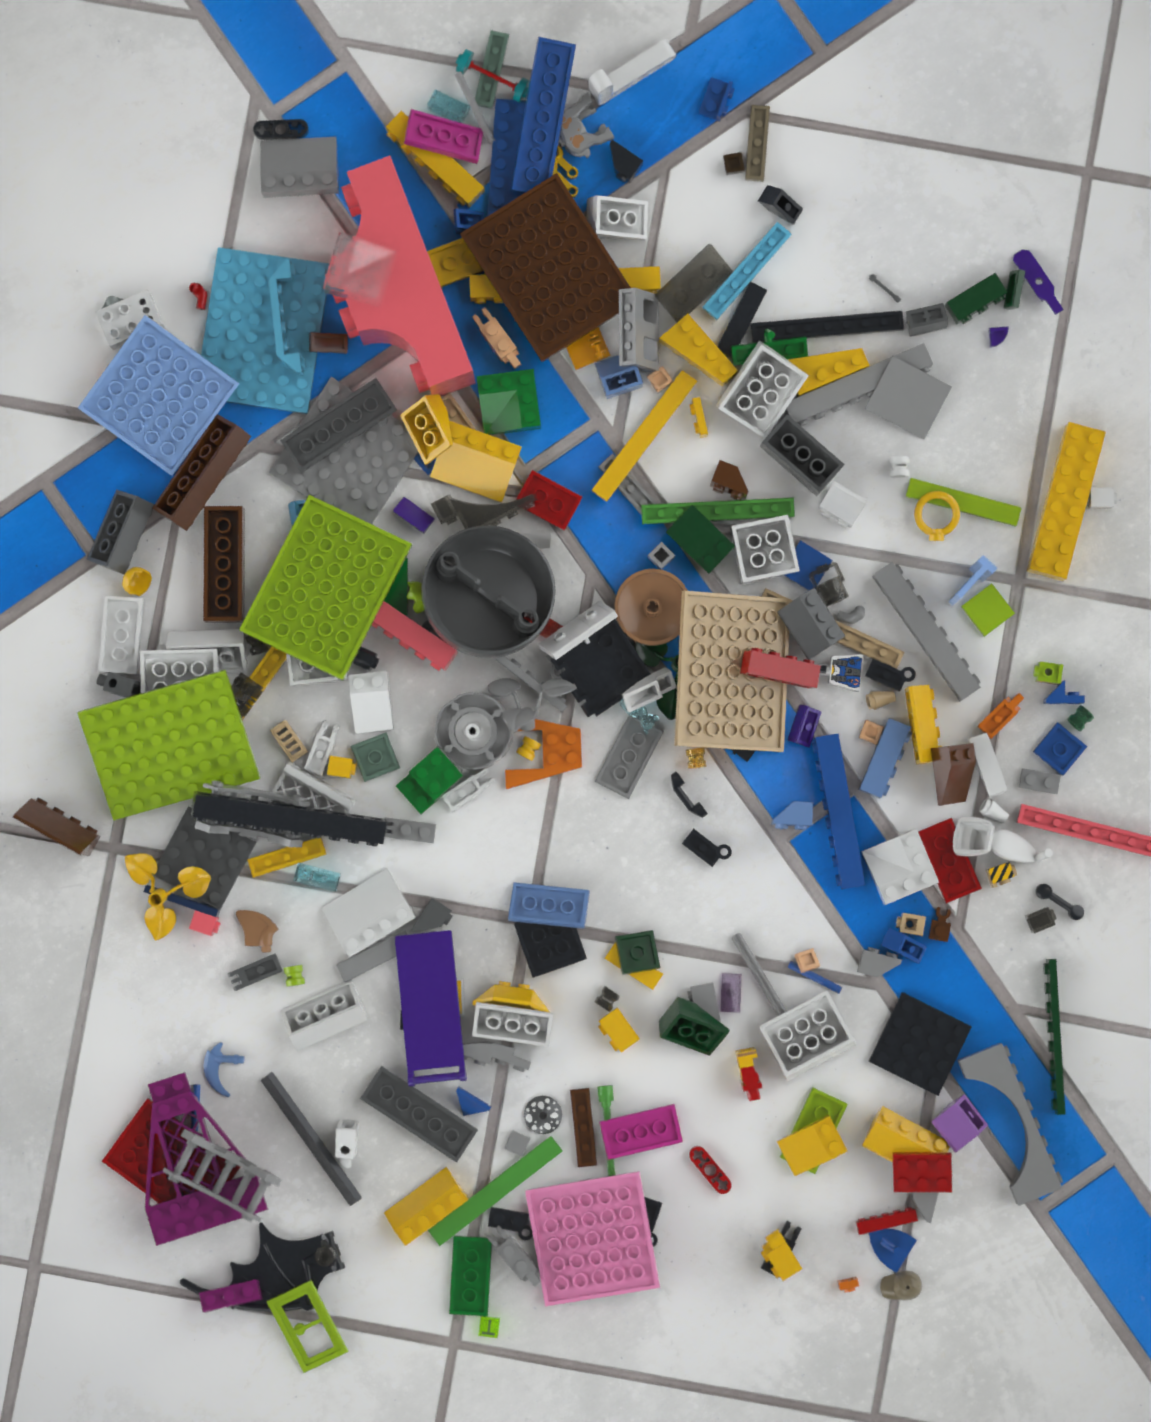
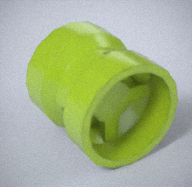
M303 965L283 968L284 974L287 975L286 987L305 984V978L302 976Z

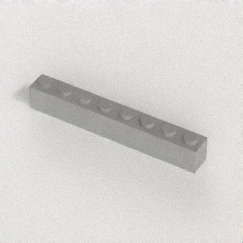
M924 343L894 356L925 373L929 372L930 367L933 365ZM892 357L793 399L785 410L786 415L788 414L802 427L808 424L807 420L823 418L826 416L825 413L831 410L832 413L843 409L842 405L847 403L853 405L859 402L860 398L865 395L867 398L871 397Z
M891 562L875 573L872 578L959 702L981 688L979 686L981 683L979 678L975 674L970 673L968 670L970 666L967 661L958 656V649L953 642L949 643L946 639V636H948L943 627L937 626L934 614L925 609V602L920 595L916 596L913 592L914 586L910 580L904 579L901 567Z

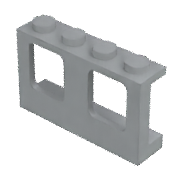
M638 288L619 290V366H636L641 368V372L659 371V295Z

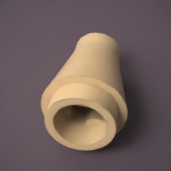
M871 691L870 694H866V703L869 709L876 710L896 701L894 691Z

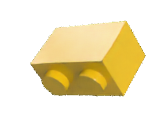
M617 1007L599 1020L600 1025L598 1028L604 1036L608 1034L612 1039L609 1043L615 1051L619 1049L622 1053L640 1039Z

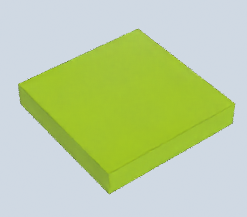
M992 583L961 606L984 637L1015 614Z

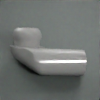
M856 606L855 610L851 613L839 611L837 620L855 624L863 619L865 609L863 606Z

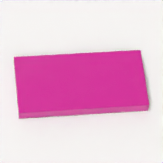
M411 109L404 144L477 164L483 131L478 127Z
M675 1104L599 1121L607 1160L683 1142Z

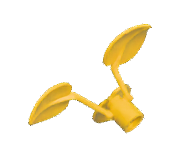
M145 853L125 856L127 871L136 883L146 885L151 879V894L148 897L151 907L145 912L144 919L154 940H159L169 934L176 924L174 910L164 908L163 905L168 895L183 887L185 895L191 898H198L207 891L211 876L202 868L189 866L182 869L178 874V880L181 884L167 892L161 888L155 890V878L153 875L158 870L156 860L151 855Z

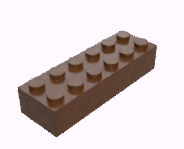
M217 414L152 509L187 531L204 508L208 499L215 492L221 480L226 476L232 464L237 460L238 455L247 445L251 435Z
M204 506L203 621L205 623H243L245 598V509L243 506Z

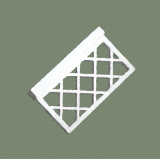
M292 762L286 764L282 775L272 791L273 793L283 792V795L287 796L286 791L296 789L297 795L301 796L299 788L306 786L310 789L311 796L304 798V800L312 799L315 809L323 810L329 808V811H333L332 807L340 806L345 809L344 813H349L356 802L352 797ZM286 775L293 779L294 787L285 789L283 780ZM315 797H325L328 806L318 808ZM268 798L267 802H272L273 799Z

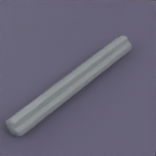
M737 933L732 937V940L775 1013L779 1016L787 1012L743 936Z

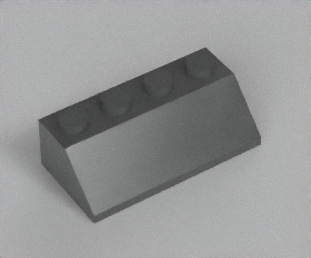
M788 414L760 445L766 453L816 496L824 490L845 465Z
M116 490L87 560L115 572L125 574L137 549L141 535L145 531V526L152 514L154 504L138 496Z

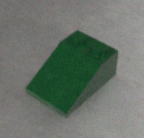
M693 505L666 531L708 574L735 547Z
M680 997L676 998L659 1020L660 1038L708 1056L714 1052L730 1032L725 1025L696 1003Z

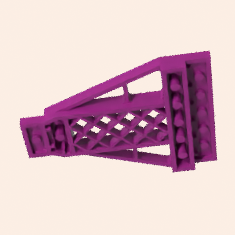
M186 1072L148 1084L153 1103L145 1212L156 1246L241 1219L242 1213L200 1190L195 1191L196 1188L190 1190L182 1186L183 1182L178 1184L173 1182L177 1193L176 1198L150 1205L152 1177L165 1173L163 1170L155 1173L152 1172L155 1133L159 1136L168 1165L167 1169L173 1172L188 1145L186 1144L187 1141L177 1136L181 1127L212 1143L204 1117L209 1120L230 1146L227 1150L234 1151L243 1158L245 1156L191 1091ZM185 1114L181 1122L172 1118ZM188 1114L198 1119L193 1129L183 1124ZM166 1120V1122H165V1124H164V1126H163V1128H162V1125H161V1122H160V1121ZM169 1120L179 1125L175 1135L165 1130ZM199 1123L202 1133L196 1131V1128ZM165 1134L173 1137L169 1146ZM175 1139L185 1143L181 1153L171 1149ZM202 1147L194 1148L197 1152L193 1159L189 1158L188 1161L191 1163L187 1171H182L184 1177L194 1178L193 1175L189 1174V1171L193 1164L200 1167L201 1164L196 1162L195 1159L199 1152L206 1154L205 1150L201 1149ZM170 1152L179 1156L175 1165ZM218 1155L211 1160L214 1171L207 1168V1171L215 1175L212 1183L209 1184L203 1180L200 1182L208 1186L207 1188L213 1190L215 1186L213 1184L221 1174L217 1160ZM256 1175L254 1178L252 1177L238 1205L245 1209L248 1208L261 1183L259 1182L260 1177ZM244 1176L226 1181L219 1194L232 1200ZM182 1189L189 1192V1194L183 1195ZM264 1194L254 1214L268 1210Z

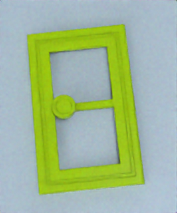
M312 1280L267 1301L303 1373L349 1352ZM307 1294L319 1319L306 1325L297 1323L293 1329L282 1306ZM322 1322L334 1346L309 1358L297 1335H303L306 1329Z

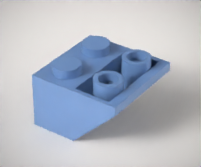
M619 355L595 363L607 399L643 387L638 367L619 366Z
M792 802L771 821V825H775V829H788V826H795L794 830H807V827L812 826L813 802Z

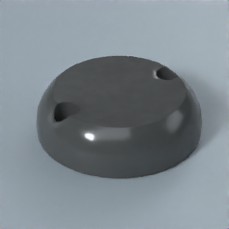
M490 525L464 529L442 542L427 563L421 587L425 614L439 637L460 652L483 658L507 656L518 652L533 642L543 631L551 617L556 592L552 569L541 550L518 532ZM445 561H448V562L454 564V567L451 566L450 564H448V563L445 562Z

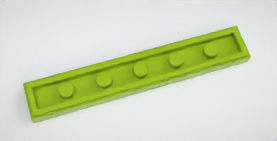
M910 478L905 497L919 500L923 495L932 491L946 492L957 501L960 512L1017 526L1021 507ZM932 499L927 502L933 505L952 509L951 506L945 500L942 499Z

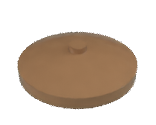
M645 569L638 571L628 577L617 592L614 606L615 612L618 615L616 620L623 632L637 643L649 646L666 644L680 635L682 591L688 590L679 578L665 570Z

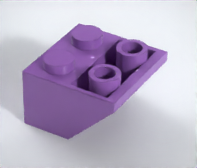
M965 1094L949 1103L931 1121L955 1153L977 1137L988 1126Z

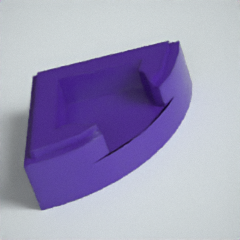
M1009 327L989 328L990 348L998 346L1005 340Z

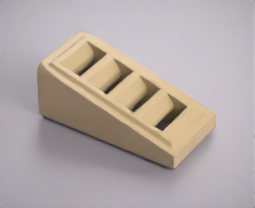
M284 720L270 730L292 763L308 753L287 720ZM286 727L288 730L279 736L277 733ZM289 734L292 735V737L286 740L285 742L282 741V739L288 736ZM295 740L297 743L288 749L286 746ZM300 746V751H298L294 755L290 753Z

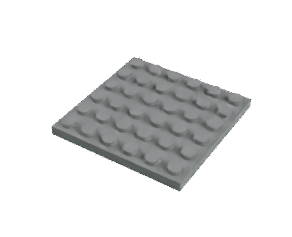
M331 377L298 428L354 391ZM390 415L303 473L300 472L284 448L269 473L306 497L311 495L363 521L373 524L419 452L405 424Z

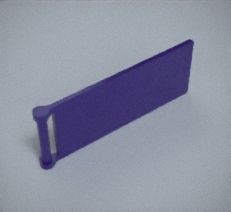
M446 930L395 936L408 1085L412 1087L422 1083L451 1080L467 1081L452 931ZM459 1066V1072L424 1076L414 1075L416 1070Z

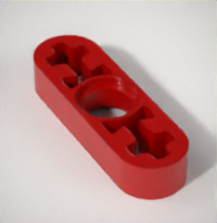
M694 1146L691 1148L689 1157L694 1165L718 1193H728L732 1187L731 1181L703 1147ZM695 1150H697L698 1152L703 1151L701 1156L704 1160H706L707 1157L710 1159L709 1161H706L702 1165V1167L699 1166V1164H701L702 1162L698 1158H693L695 1155ZM709 1164L716 1167V1172L713 1175L705 1173V1167ZM719 1172L722 1174V1176H719L721 1181L728 1182L726 1184L727 1189L725 1190L723 1188L718 1189L719 1183L716 1179L714 1182L711 1181V1179L717 1177Z

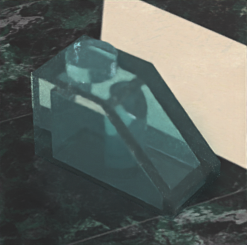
M298 862L293 881L336 892L341 873Z

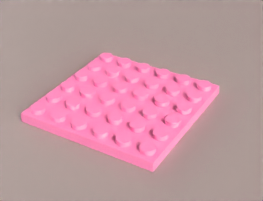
M640 1171L525 1190L545 1306L660 1288Z

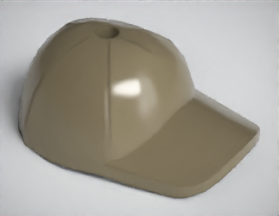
M901 1271L883 1277L880 1283V1290L883 1297L887 1299L905 1301L914 1299L921 1293L922 1283L916 1273Z

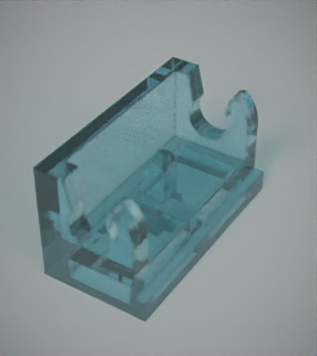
M436 89L427 103L428 110L460 123L464 122L471 108L470 105L464 104Z

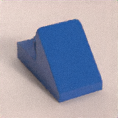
M1064 680L1043 700V704H1084L1085 695H1079V692H1068V695H1065Z

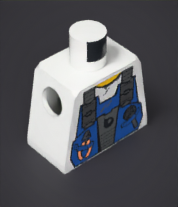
M863 655L832 656L830 658V665L819 664L821 665L819 675L829 676L828 685L859 692Z

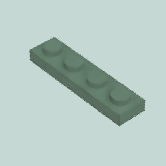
M490 31L482 66L483 69L498 76L501 75L509 34ZM483 73L480 74L475 100L478 106L493 109L499 81Z

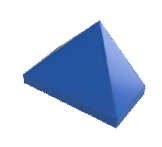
M457 1088L456 1092L463 1116L486 1112L491 1109V1105L463 1088Z

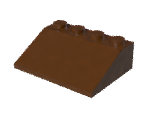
M39 797L37 800L31 798L13 815V818L82 856H90L101 837L97 834L98 830L89 825L85 828L80 825L81 821L73 816L69 819L63 815L64 811L57 807L51 809L46 806L48 802Z

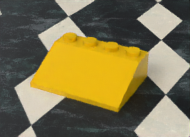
M449 421L453 445L436 458L430 477L502 503L522 447Z

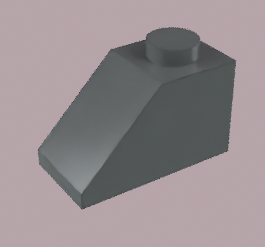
M432 898L411 931L419 932L442 927L443 924L447 925L453 917L450 914L452 910Z

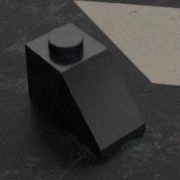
M611 140L610 151L614 173L620 181L631 183L643 166V160L614 140Z
M770 185L766 186L758 199V202L768 211L793 225L803 211V208L783 189Z

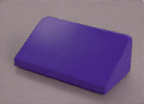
M405 497L393 509V513L423 534H425L435 518Z
M800 704L788 736V741L810 748L822 712Z

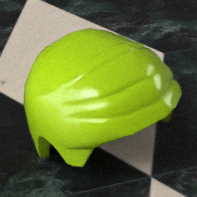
M419 581L407 582L410 588L407 599L414 600L413 610L416 614L424 611L421 593L422 583Z

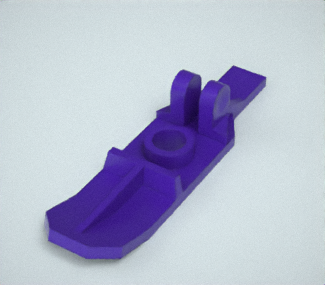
M1023 249L1015 253L1013 262L1019 269L1025 270L1024 277L1036 296L1042 302L1045 301L1055 315L1063 311L1064 309L1054 296L1053 284L1029 250ZM1039 279L1042 281V284L1038 285L1035 281Z

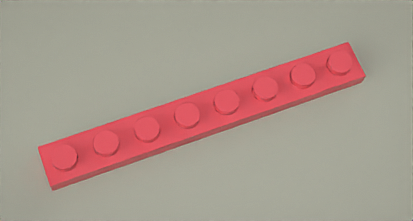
M1025 804L1020 806L1016 823L1151 857L1150 836Z

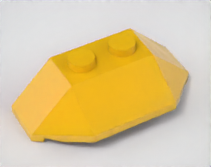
M499 981V985H493L476 998L472 1004L476 1006V1002L550 1012L533 989H529L530 985L518 984V987L510 986V982Z

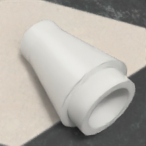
M985 799L979 808L982 816L1001 823H1005L1009 816V813L1005 812L992 799Z

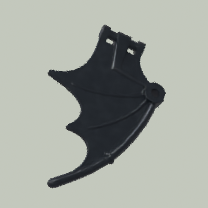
M260 1222L259 1254L251 1264L230 1263L233 1273L230 1285L259 1280L263 1299L232 1306L231 1309L272 1312L267 1304L268 1300L309 1280H312L316 1290H318L321 1281L327 1274L345 1268L344 1262H341L340 1259L341 1253L338 1244H335L333 1238L335 1237L334 1232L330 1231L305 1240L289 1241L275 1236ZM326 1240L328 1247L323 1248L321 1241ZM332 1258L334 1265L329 1267L327 1260ZM182 1278L180 1280V1284L198 1295L201 1292L209 1291V1289L202 1288L187 1279ZM307 1294L282 1306L284 1311L299 1309L309 1311L314 1309L312 1304L306 1302V1299L309 1298Z

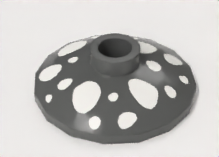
M549 1096L535 1097L525 1107V1123L535 1133H551L561 1123V1106ZM541 1112L547 1114L545 1119L540 1118L539 1114Z

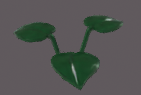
M635 642L636 652L645 665L655 667L659 664L660 659L672 662L671 667L676 672L674 681L677 686L679 655L674 658L663 657L668 651L667 643L649 646ZM675 688L662 694L663 697L656 700L659 710L668 720L676 719L677 689Z

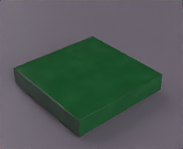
M653 930L615 936L622 975L661 968Z

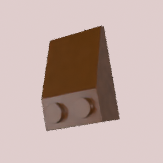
M974 743L931 748L938 806L966 802L976 764Z

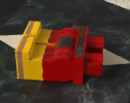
M755 1047L735 1050L740 1077L743 1081L741 1083L743 1092L746 1091L749 1101L761 1099L759 1089L762 1088V1083L759 1080V1075L755 1071L753 1058L758 1057Z

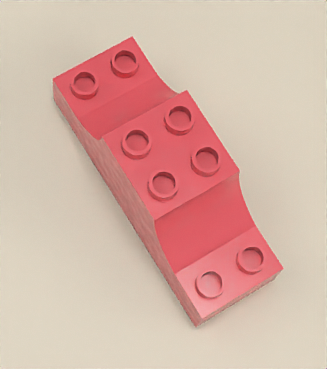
M387 156L348 171L347 175L350 184L342 186L341 189L351 216L355 217L361 214L360 225L351 245L342 254L331 259L335 271L325 274L336 304L346 301L348 307L339 310L349 338L352 339L360 336L364 346L373 343L391 344L412 355L418 362L409 366L419 393L430 390L431 395L439 394L442 397L449 392L452 393L476 384L473 369L391 157Z

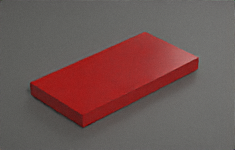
M952 818L918 831L939 883L937 884L945 903L982 889L969 857L956 855L953 850V837L956 826Z

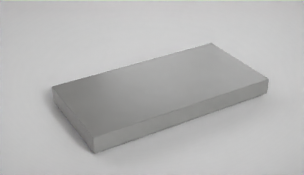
M629 714L595 782L629 799L664 731Z

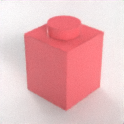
M195 910L189 929L213 936L214 933H218L221 923L218 922L219 917Z

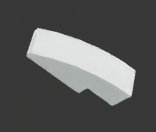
M664 667L634 684L622 696L627 711L632 712L662 698V694L677 687L671 670Z
M984 733L969 738V743H974L976 767L988 796L992 797L1007 792V787L988 734Z

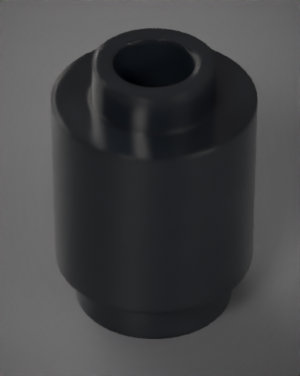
M361 646L353 664L370 671L378 665V654Z

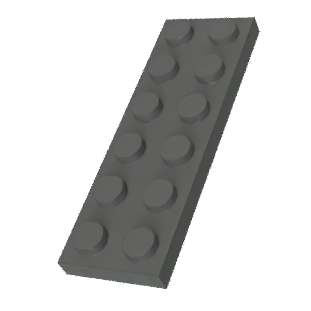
M375 378L280 441L300 472L303 473L398 410L377 378Z
M383 1066L380 1067L360 1098L455 1162H458L478 1131L477 1128L415 1087H409L406 1081Z

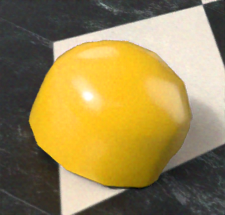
M141 567L130 568L122 579L124 590L131 595L141 596L151 585V573Z

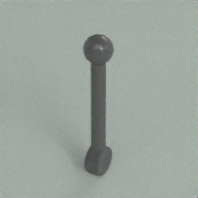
M871 274L869 276L870 281H874L876 284H878L883 290H885L890 296H892L896 302L899 303L901 301V298L899 296L895 295L878 279H876V275Z

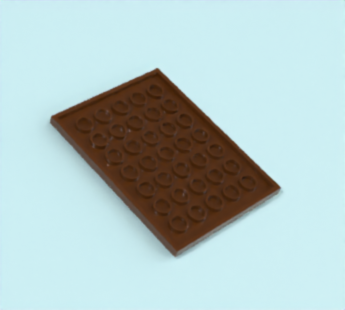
M557 173L460 233V236L541 362L549 359L619 315V290L631 288Z

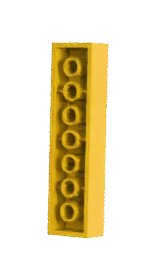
M1068 422L1065 425L1027 572L1060 581L1067 579L1105 438V431Z

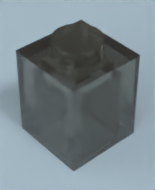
M1044 907L1024 915L1031 933H1037L1056 925L1054 921L1057 920L1053 909L1050 910L1049 907Z

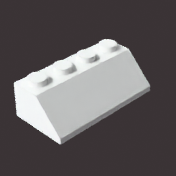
M239 629L167 633L166 650L217 649L219 671L226 669L227 673H247L245 634L240 632Z
M352 980L281 1010L288 1036L297 1051L368 1020Z
M476 1002L472 1036L549 1047L553 1013Z

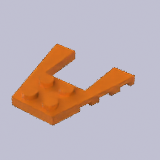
M535 719V728L530 731H542L544 768L505 770L506 789L582 768L581 729Z

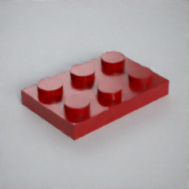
M532 470L514 504L565 531L583 497Z
M893 1152V1192H952V1152Z

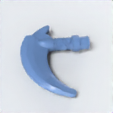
M220 1042L211 1051L207 1050L204 1058V1073L208 1083L215 1091L230 1097V1093L224 1089L220 1082L218 1074L219 1065L223 1062L244 1064L245 1057L223 1055L220 1051L223 1043Z

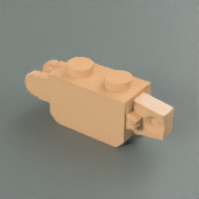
M486 308L482 309L483 315L488 319V322L484 325L476 314L473 315L472 318L479 327L480 333L500 361L505 364L509 362L514 369L518 368L521 363L516 357L519 354L517 347L496 318H493Z

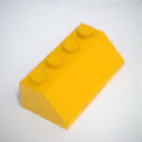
M929 685L908 686L905 688V696L912 732L916 765L932 763L931 748L942 747L941 745L938 746L937 738H940L939 726H935L937 710L936 707L933 708L932 700L935 699L933 688L930 689Z
M884 1106L875 1115L862 1144L864 1148L892 1163L893 1152H948L950 1148L944 1138Z
M445 1167L385 1211L384 1214L397 1236L406 1246L468 1201L469 1197L449 1169Z

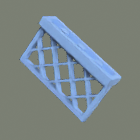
M984 555L980 557L969 568L973 575L949 600V603L953 606L978 579L984 582L996 571L997 567Z

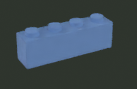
M891 718L887 720L858 790L879 799L882 798V795H887L890 785H887L889 778H894L897 768L894 767L896 761L902 759L905 751L902 749L904 742L908 743L912 732H909L910 726Z

